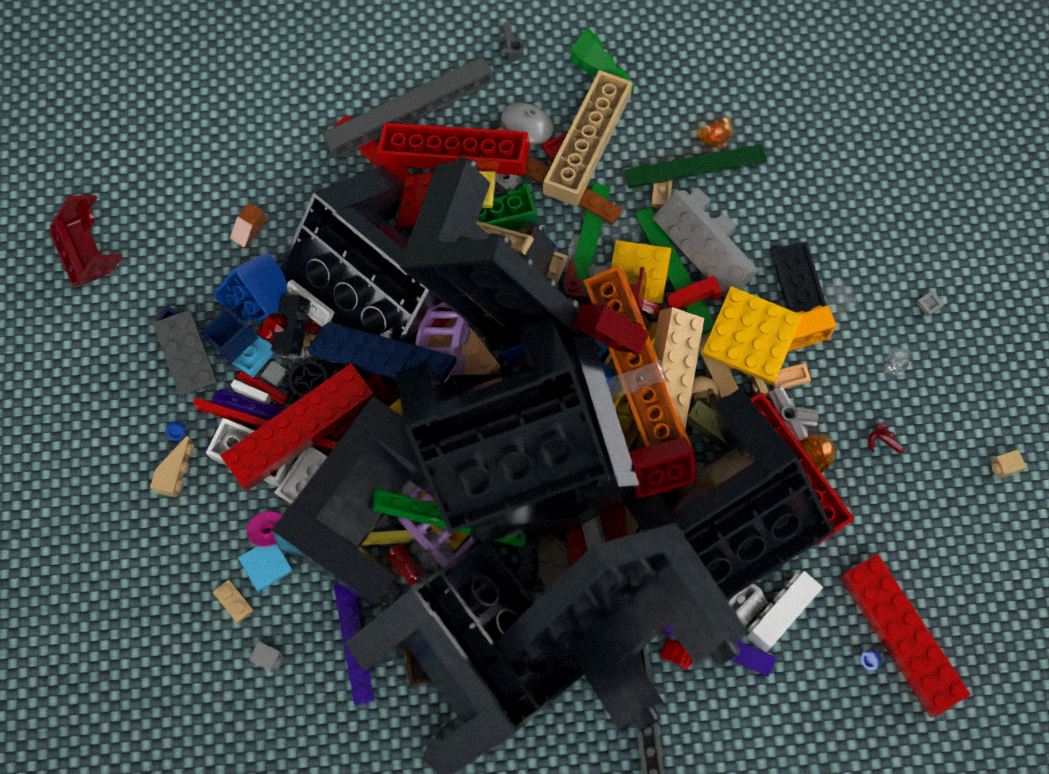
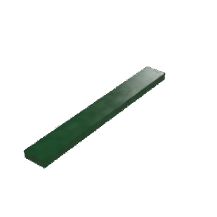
M762 144L625 169L624 176L628 189L762 164L766 163L767 157Z

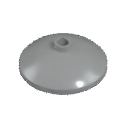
M525 102L512 103L506 106L501 114L503 128L507 131L528 132L530 144H542L548 141L553 133V123L549 116L541 108Z

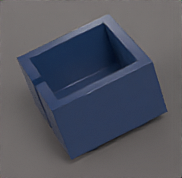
M228 307L200 332L203 338L230 364L258 339L253 330Z

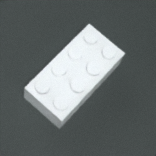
M223 418L206 454L211 459L225 464L220 455L250 435L254 430ZM294 459L263 481L279 487L288 474Z
M805 571L801 575L796 573L786 585L788 590L783 588L773 599L775 605L770 603L760 614L762 619L757 618L747 629L750 633L746 638L761 651L766 653L823 588Z

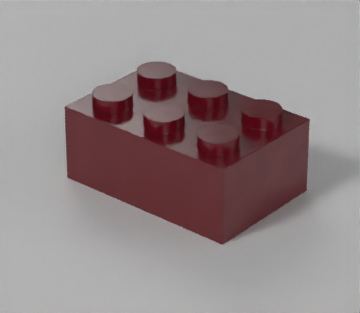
M594 303L581 305L573 324L574 328L592 336L616 351L641 354L650 333L643 329L642 324L629 321L628 316L613 312L614 308L606 304H602V306Z
M686 437L629 452L639 483L633 489L637 499L696 483L694 450Z

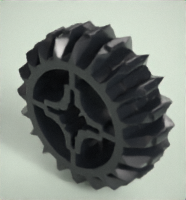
M309 356L308 361H305V358L302 357V362L298 363L295 360V366H288L290 371H285L284 373L287 378L283 379V383L286 384L283 388L287 391V397H292L293 403L306 395L298 392L297 389L311 392L322 382L332 377V369L330 366H327L325 361L320 363V358L318 357L313 361V358ZM309 370H317L322 374H312ZM301 372H303L302 376H301L300 378L296 379V377H297ZM307 376H309V378H310V380H311V382H312V383H310L311 388H310L309 385L307 384V380H308Z

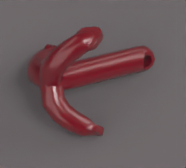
M876 424L873 432L869 434L868 446L873 453H875L874 440L876 437L896 452H904L902 446L893 440L895 434L886 430L889 428L888 424Z

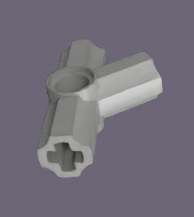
M783 386L768 392L767 396L774 409L798 442L801 443L808 439L809 436L803 426L816 427L818 411L793 406ZM784 412L789 413L792 419L786 418Z

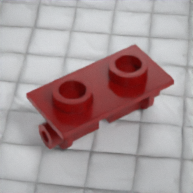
M401 544L398 547H392L390 553L386 556L410 586H413L426 574Z

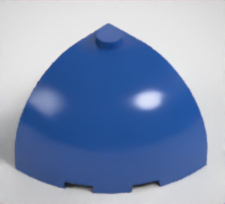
M267 252L234 268L214 292L213 296L224 308H230L242 320L260 321L278 310L281 295H287V283L276 260Z

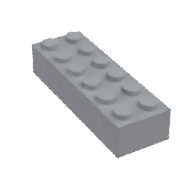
M685 190L676 191L654 215L653 220L706 278L711 276L716 278L725 299L731 286L741 290L759 271Z

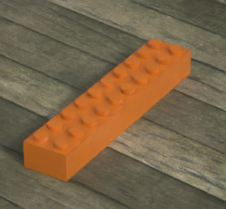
M620 265L583 280L592 303L602 306V304L614 308L613 312L628 316L629 321L642 324L643 329L647 331L625 272ZM649 335L641 354L619 352L608 346L645 447L686 437L690 444Z

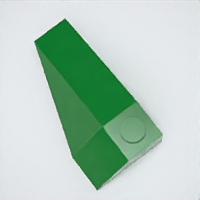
M587 27L571 48V62L596 77L600 70L631 81L621 67H616L613 60L614 57L611 53L606 54L601 47L603 45L602 41ZM632 83L631 95L634 91V83Z

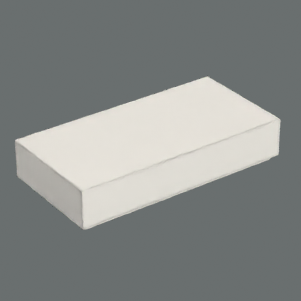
M233 380L231 387L234 392L270 404L269 394Z

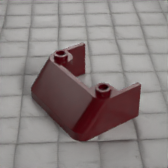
M96 195L68 196L50 224V235L72 286H83L111 274L123 257L122 254L100 255L90 232V228L95 221L90 208L97 199Z
M569 259L564 284V296L576 300L580 304V308L582 304L590 305L592 302L589 294L583 293V283L580 279L576 278L577 270L574 261ZM640 267L638 283L629 284L640 314L647 283L644 267Z

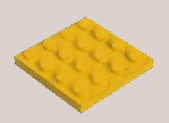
M731 286L701 355L774 385L803 315Z

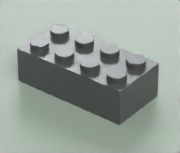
M190 310L153 323L179 396L183 397L219 384L195 318Z

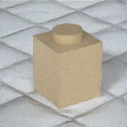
M1019 449L997 456L991 461L992 470L999 479L1020 473L1026 468Z

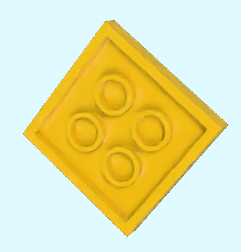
M616 240L611 268L620 265L625 272L629 284H637L640 267H644L647 277L644 299L663 305L672 249Z

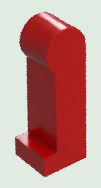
M711 276L671 293L668 296L667 309L673 307L682 310L684 307L709 297L716 301L721 299L722 290L716 278Z

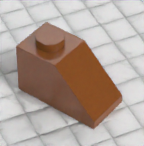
M248 202L237 216L230 240L246 249L267 222L264 211Z

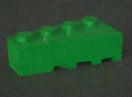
M528 183L522 185V188L518 190L513 189L507 192V195L499 199L497 197L494 198L493 207L481 208L477 221L512 231L522 229L525 222L537 223V211Z

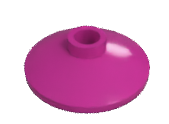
M263 512L252 518L247 527V536L251 543L259 547H270L277 544L271 530L281 518V515L276 512Z

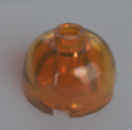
M730 117L717 120L718 122L710 123L698 129L696 132L701 143L709 148L716 147L717 150L728 146L726 142L732 138L734 132Z
M814 433L799 441L821 473L834 464L837 458V451L829 437L824 434Z

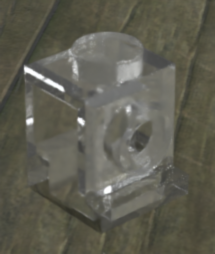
M892 347L886 357L884 372L903 376L904 371L909 366L911 351Z

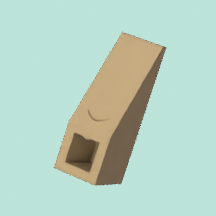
M186 436L155 469L150 486L154 493L177 497L178 492L182 491L183 475L187 473L189 468L188 458L194 451V444L190 437Z

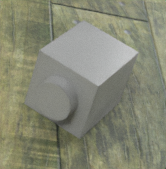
M258 641L249 661L274 673L275 669L278 670L282 665L283 654Z

